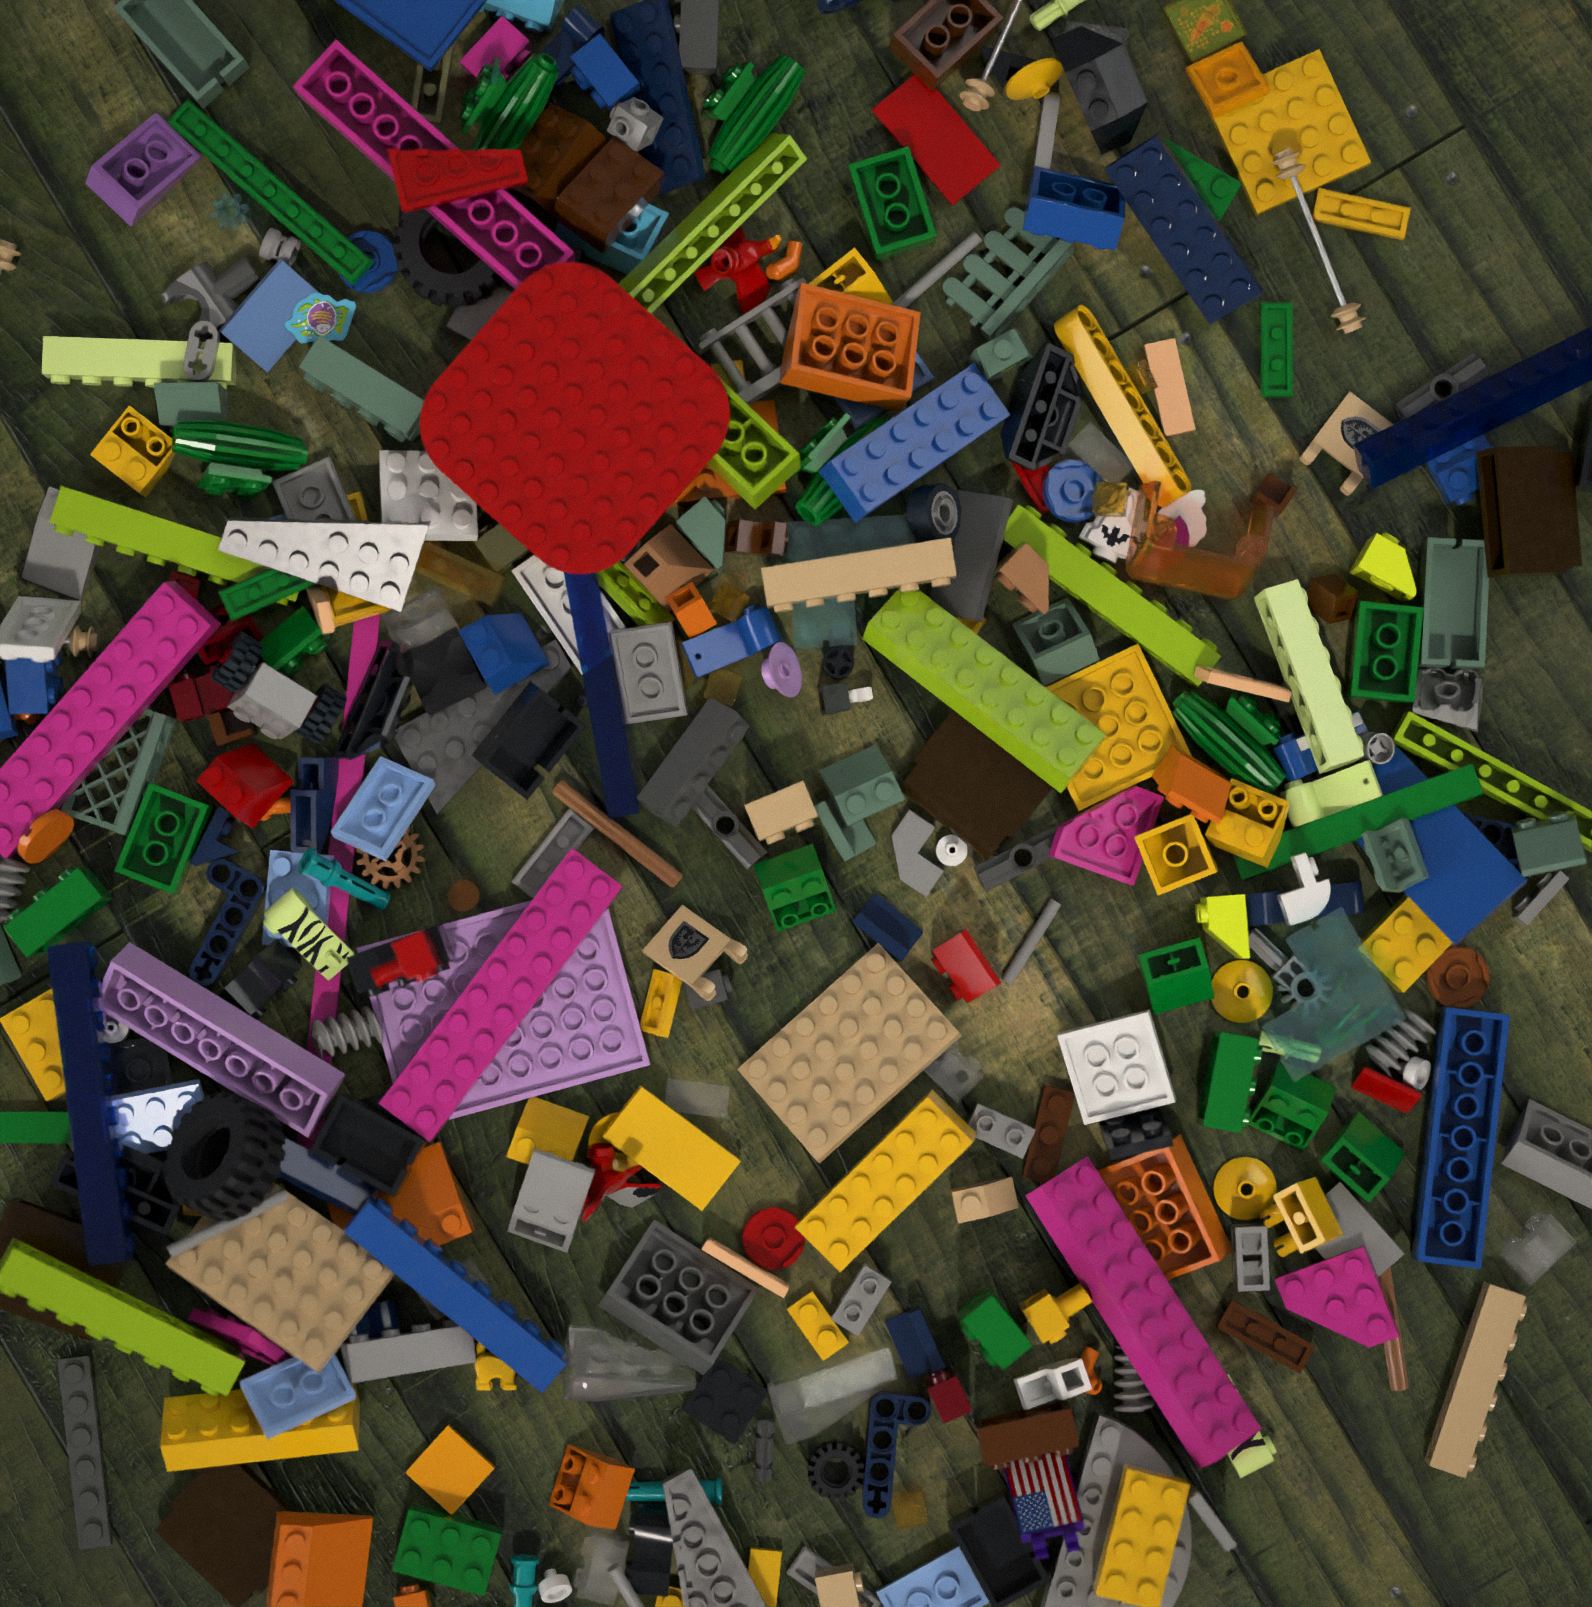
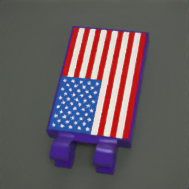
M1054 1452L1042 1454L1041 1460L1031 1463H1023V1459L1010 1461L1011 1466L1004 1468L1022 1543L1032 1541L1036 1560L1049 1557L1045 1538L1063 1535L1067 1552L1080 1550L1077 1531L1085 1530L1067 1456H1055Z

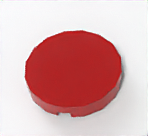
M775 1206L760 1209L753 1214L744 1227L742 1237L745 1253L750 1260L759 1267L768 1270L784 1269L796 1262L803 1252L805 1237L795 1228L799 1222L797 1216L785 1208Z

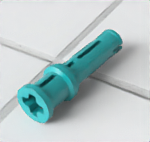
M309 848L300 859L298 873L301 875L308 874L320 880L321 885L325 887L335 886L376 907L380 911L387 906L390 900V892L384 891L364 879L342 869L339 861L334 859L330 861L318 855L317 850L314 848Z
M717 1477L716 1480H699L710 1502L716 1503L717 1506H722V1477ZM631 1482L626 1501H666L663 1482Z
M526 1554L511 1556V1563L514 1564L513 1582L510 1583L509 1587L511 1593L514 1594L513 1607H532L533 1595L538 1590V1584L535 1583L536 1565L539 1564V1557Z

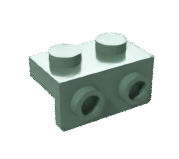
M1401 818L1378 831L1367 830L1362 833L1365 853L1371 859L1375 871V881L1382 891L1399 893L1429 878L1409 819Z

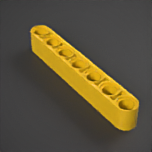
M1077 306L1054 323L1056 335L1066 352L1074 356V366L1151 498L1158 506L1166 508L1191 491V482L1094 315L1086 306Z

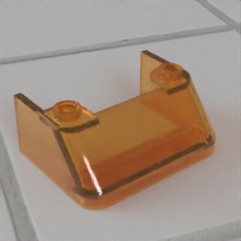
M1152 481L1141 484L1125 564L1128 575L1137 581L1227 600L1242 597L1266 556L1275 506L1268 505L1252 509L1248 534L1237 540L1233 556L1175 544L1177 536L1175 522L1166 515L1156 513L1161 482Z

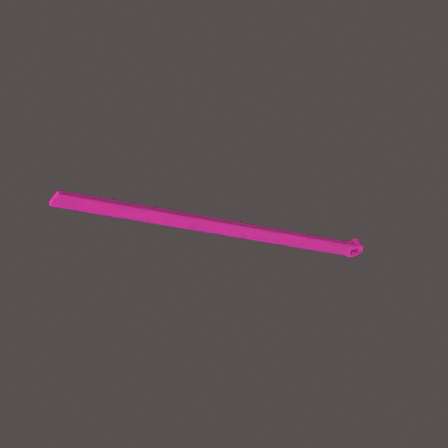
M381 614L354 621L346 691L347 701L345 702L342 732L378 646ZM366 754L352 760L339 759L338 783L331 830L363 783ZM331 834L328 855H334V860L340 862L342 869L353 874L355 847L333 838ZM331 886L328 927L345 942L350 894L335 886ZM317 969L315 972L307 1051L316 1057L318 1056L312 1040L313 1021L318 1019L324 1024L325 1018L332 1016L335 1021L337 1020L342 970L329 981ZM323 1050L322 1060L332 1066V1057H330L327 1050ZM326 1116L309 1137L298 1132L297 1144L310 1150L325 1124Z

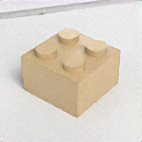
M804 781L744 805L759 842L766 840L768 845L784 839L785 835L783 832L795 828L798 833L815 825L813 820L818 818Z

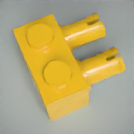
M1316 1177L1298 1182L1273 1195L1276 1203L1262 1209L1259 1213L1261 1219L1270 1216L1269 1219L1263 1221L1267 1228H1272L1285 1220L1290 1232L1275 1238L1273 1241L1275 1248L1284 1245L1283 1248L1277 1250L1281 1257H1286L1298 1249L1300 1254L1310 1251L1344 1235Z
M1079 1283L1057 1298L1055 1296L1051 1297L1046 1288L1018 1305L1042 1343L1049 1340L1050 1344H1053L1067 1335L1065 1329L1070 1327L1068 1317L1092 1303V1300Z

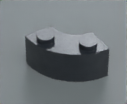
M276 939L260 952L222 990L219 997L254 1019L259 1020L267 1012L264 1008L265 1005L281 990L286 993L298 981L295 975L302 968V965Z
M638 1502L637 1514L630 1515L629 1534H635L633 1559L632 1561L626 1560L625 1576L628 1580H631L630 1584L636 1594L668 1597L673 1540L667 1505Z

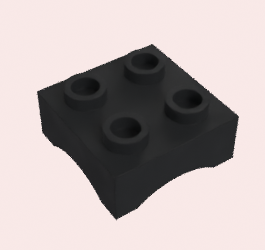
M457 627L446 631L437 639L423 646L402 653L420 701L429 715L486 688L473 657Z

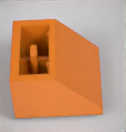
M1171 745L1152 775V778L1159 785L1157 790L1166 795L1165 799L1174 806L1181 808L1184 805L1192 810L1191 814L1200 821L1207 823L1210 819L1219 825L1223 819L1231 787L1230 781L1222 773Z
M568 1444L548 1505L588 1526L616 1530L635 1468L615 1458Z

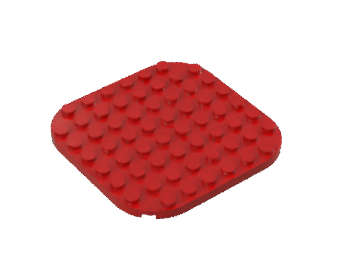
M562 262L543 267L528 276L435 381L423 402L420 416V431L425 450L435 466L537 558L559 571L572 574H590L610 568L621 561L712 460L727 436L730 424V406L726 389L716 372L607 274L592 266L576 262Z

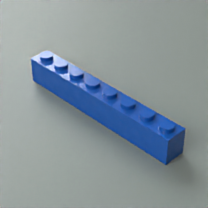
M370 1196L347 1223L344 1233L543 1393L567 1365L565 1348L554 1339H551L549 1342L540 1335L541 1329L531 1320L527 1319L524 1322L515 1314L517 1312L516 1308L505 1299L497 1300L491 1295L492 1289L480 1279H477L475 1282L466 1274L468 1270L456 1259L450 1261L441 1254L443 1249L431 1239L425 1241L416 1234L418 1229L405 1218L401 1221L392 1214L394 1210L387 1202L380 1198L376 1201Z

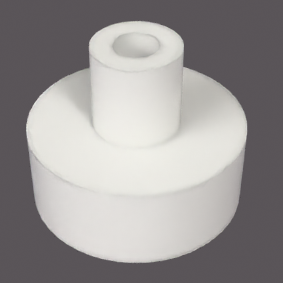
M946 835L936 845V856L944 865H959L967 856L968 849L966 843L956 835ZM950 847L955 849L954 853H950Z
M104 1014L97 1024L99 1036L107 1043L122 1042L129 1036L131 1031L129 1027L108 1014Z
M1415 1056L1408 1063L1403 1061L1399 1063L1401 1069L1397 1070V1072L1403 1075L1404 1085L1415 1090H1421L1426 1085L1430 1076V1062Z
M549 1569L544 1572L545 1579L538 1585L542 1601L554 1603L565 1599L571 1594L572 1587L567 1575L557 1574L555 1569Z

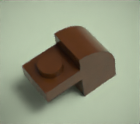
M746 520L728 521L725 552L782 558L789 539L788 532L786 531L787 523H760Z

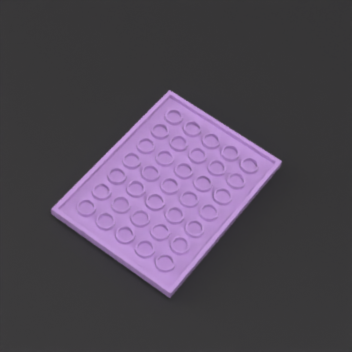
M531 901L443 924L456 959L449 962L451 969L442 971L438 975L419 983L415 981L399 986L397 981L389 984V991L370 997L373 1012L382 1031V1045L393 1084ZM609 908L449 1120L651 1065ZM413 933L358 947L357 952H363Z

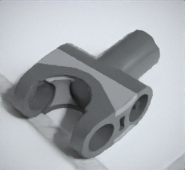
M242 258L219 275L215 274L208 262H202L173 282L163 292L160 299L165 306L172 305L177 301L182 302L186 299L198 301L202 307L199 321H208L219 330L238 308L233 299L258 283L260 279L245 258ZM205 328L203 333L197 334L201 341L213 336L208 332V328Z

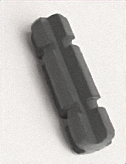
M762 1418L757 1421V1433H759V1436H756L755 1463L758 1466L755 1467V1480L769 1482L772 1479V1467H770V1464L773 1461V1437H771V1434H774V1421Z

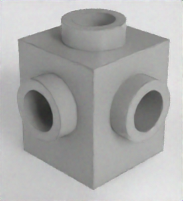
M633 97L614 106L609 116L612 120L607 132L637 152L653 143L663 117L650 109L646 102Z

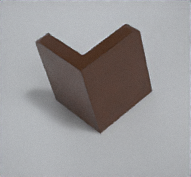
M1269 473L1250 501L1277 518L1283 512L1298 487L1295 485L1289 487Z
M1336 574L1312 578L1307 593L1308 607L1328 624L1352 619L1360 592Z
M233 710L225 713L217 712L207 716L216 744L219 747L258 736L254 723L241 721L234 716Z

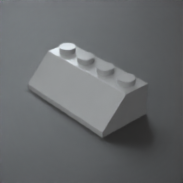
M1529 1099L1506 1143L1501 1164L1592 1209V1130Z

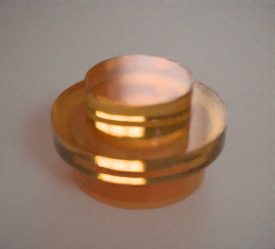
M456 881L448 890V901L458 911H469L479 901V890L471 881Z

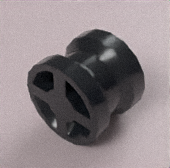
M843 647L830 649L823 659L825 673L830 678L836 680L848 677L854 668L852 653Z

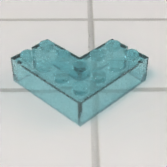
M907 514L863 517L856 523L852 518L827 519L819 526L809 524L807 521L786 522V530L789 536L787 545L789 563L914 544V535L910 530ZM837 598L824 599L825 605L806 608L805 603L793 604L794 651L823 649L822 641L829 640V649L834 647H857L855 600L838 603Z
M1342 907L1317 920L1319 928L1316 930L1310 924L1285 938L1318 994L1262 1026L1275 1051L1281 1048L1285 1051V1054L1279 1058L1293 1082L1406 1019Z

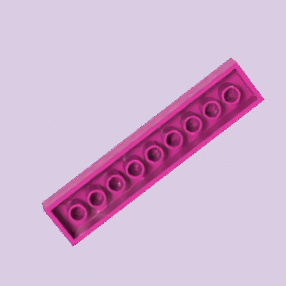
M337 40L327 48L293 86L297 95L394 182L395 179L387 149H458ZM504 189L424 208L515 290L528 276L543 267L555 263L574 262L576 260L574 251Z
M176 581L164 582L1 767L0 854L5 859L18 855L19 840L23 834L28 836L32 831L29 828L32 822L42 814L61 807L221 625L213 615Z
M571 848L379 1104L427 1141L434 1140L624 886L577 850Z
M1088 1156L1025 1195L1198 1469L1218 1461L1261 1430L1258 1422Z

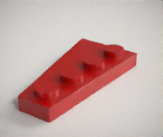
M387 149L403 214L528 184L521 150Z

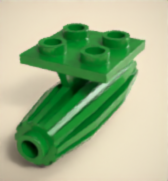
M546 53L533 54L508 82L499 71L501 58L495 55L490 65L484 63L477 75L476 80L479 82L475 89L469 88L462 99L461 105L464 107L459 115V119L462 120L460 133L464 135L468 133L473 123L481 124L471 151H478V149L516 150L521 145L546 106L559 74L558 67L556 66L557 62L553 57Z
M780 54L756 79H754L751 73L755 66L752 62L736 64L734 67L731 65L720 78V81L723 82L722 86L716 92L711 91L703 101L701 106L705 109L700 114L701 117L724 121L707 154V157L711 160L708 165L719 174L724 175L725 172L730 174L767 138L789 108L806 71L785 54Z
M847 413L838 420L832 417L810 438L811 441L806 447H803L798 452L800 454L801 468L796 473L803 470L814 474L795 506L798 514L809 524L819 526L844 507L819 470L830 460L888 422L889 419L885 417L881 419L879 417L872 418L847 438L843 426L851 417Z
M176 420L174 424L172 452L210 463L197 481V488H204L208 494L223 495L225 491L237 493L236 496L238 498L255 499L272 482V477L264 476L262 471L298 470L301 464H306L308 456V446L303 445L301 438L267 427L221 420Z
M1184 690L1173 701L1172 704L1176 708L1172 713L1191 738L1234 779L1269 794L1285 779L1287 775L1264 747V745L1270 743L1275 745L1279 741L1283 732L1279 727L1282 724L1270 712L1264 714L1256 707L1258 701L1250 693L1244 691L1241 693L1239 690H1235L1228 700L1226 710L1196 690H1192L1190 693Z

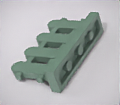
M1016 207L1008 209L1005 213V221L1010 229L1004 236L997 231H990L985 235L984 243L989 253L983 259L976 254H970L964 259V269L969 274L966 279L960 282L956 278H948L943 283L944 294L948 297L945 303L950 308H953L956 304L972 317L969 322L973 327L977 328L981 324L982 335L987 341L1002 335L1075 252L1074 243L1065 242L1061 239L1057 240L1056 237L1048 235L1037 236L1023 230L1024 212ZM1017 234L1034 247L1028 256L1011 243ZM1043 254V259L1037 264L1035 261ZM996 258H999L1013 270V273L1007 279L990 266ZM1021 277L1024 279L1018 287L1014 286ZM976 281L993 294L987 302L983 301L969 289ZM1001 300L1003 304L997 309V311L994 310L993 308Z

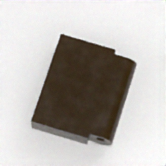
M1498 446L1476 451L1488 578L1547 576L1567 572L1566 569L1583 566L1572 453L1555 452V446Z
M954 710L912 760L916 766L911 772L909 771L903 779V783L899 786L902 793L985 860L999 848L1000 843L1005 837L1011 840L1053 789L1046 781Z
M14 1198L10 1200L0 1228V1261L14 1237L119 1289L136 1240L29 1201ZM0 1291L1 1310L88 1341L93 1339L92 1336L85 1332L86 1327L76 1322L73 1326H70L56 1318L58 1313L47 1308L44 1312L39 1311L27 1304V1298L19 1294L11 1297Z
M246 1463L205 1467L170 1503L169 1506L173 1511L160 1521L161 1523L154 1531L233 1607H240L252 1597V1593L256 1589L262 1593L268 1587L277 1511H297Z

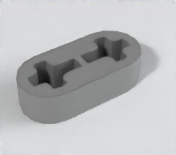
M208 321L195 323L188 337L183 369L185 374L195 382L208 380L214 372L220 343V333ZM208 328V332L213 335L212 340L207 339L204 349H201L202 341L197 337V334L203 333L204 329ZM199 354H203L202 363L207 368L206 370H200L199 375H195L191 364H197Z

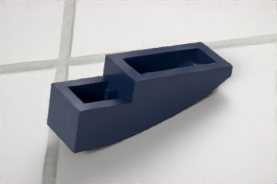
M298 757V789H290L291 853H305L309 848H314L320 854L331 823L336 799L339 759L335 757Z

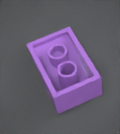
M156 112L91 166L85 184L131 227L157 205L201 159L202 155Z

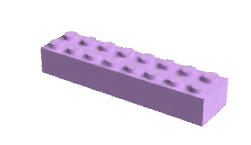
M131 942L111 960L93 1003V1006L226 1088L274 1113L275 1118L306 1137H309L325 1118L345 1076L343 1072Z

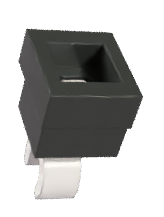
M847 683L822 685L817 688L821 716L845 712L851 709L850 703L871 701L873 699L871 687L848 691Z

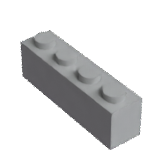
M451 1319L443 1320L442 1327L431 1328L430 1323L411 1326L412 1332L400 1333L399 1328L380 1331L381 1337L370 1339L368 1333L349 1336L350 1342L341 1344L344 1372L350 1383L474 1363L476 1362L473 1337Z

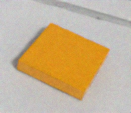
M1242 41L1185 67L1188 78L1213 119L1270 93L1267 81Z
M448 1424L405 1473L452 1516L494 1470L495 1466Z

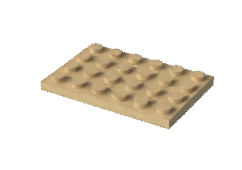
M877 943L737 1070L815 1160L821 1163L962 1035L884 948Z
M273 1183L275 1187L273 1188L271 1193L266 1194L264 1198L283 1188ZM287 1191L285 1193L289 1199L288 1201L174 1258L170 1257L166 1262L167 1267L319 1374L395 1275L394 1272L344 1233L342 1229ZM203 1215L188 1236L217 1221Z

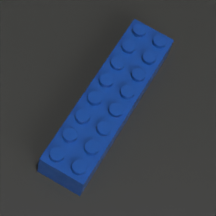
M1440 1006L1411 1258L1416 1261L1481 1269L1510 1015Z

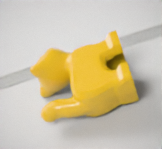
M477 1342L475 1346L476 1362H474L477 1374L475 1379L476 1390H491V1380L493 1378H500V1388L502 1390H517L516 1372L492 1352H487L486 1347Z

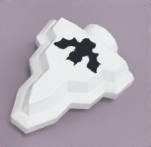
M1127 487L1115 497L1109 510L1099 512L1094 522L1085 524L1078 538L1094 546L1092 555L1112 564H1116L1118 557L1137 562L1141 545L1137 541L1140 528L1135 521L1140 509L1138 491Z

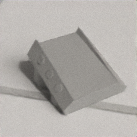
M1441 668L1419 669L1412 713L1478 732L1483 698L1482 680L1478 679V674L1472 669H1460L1454 674H1448Z

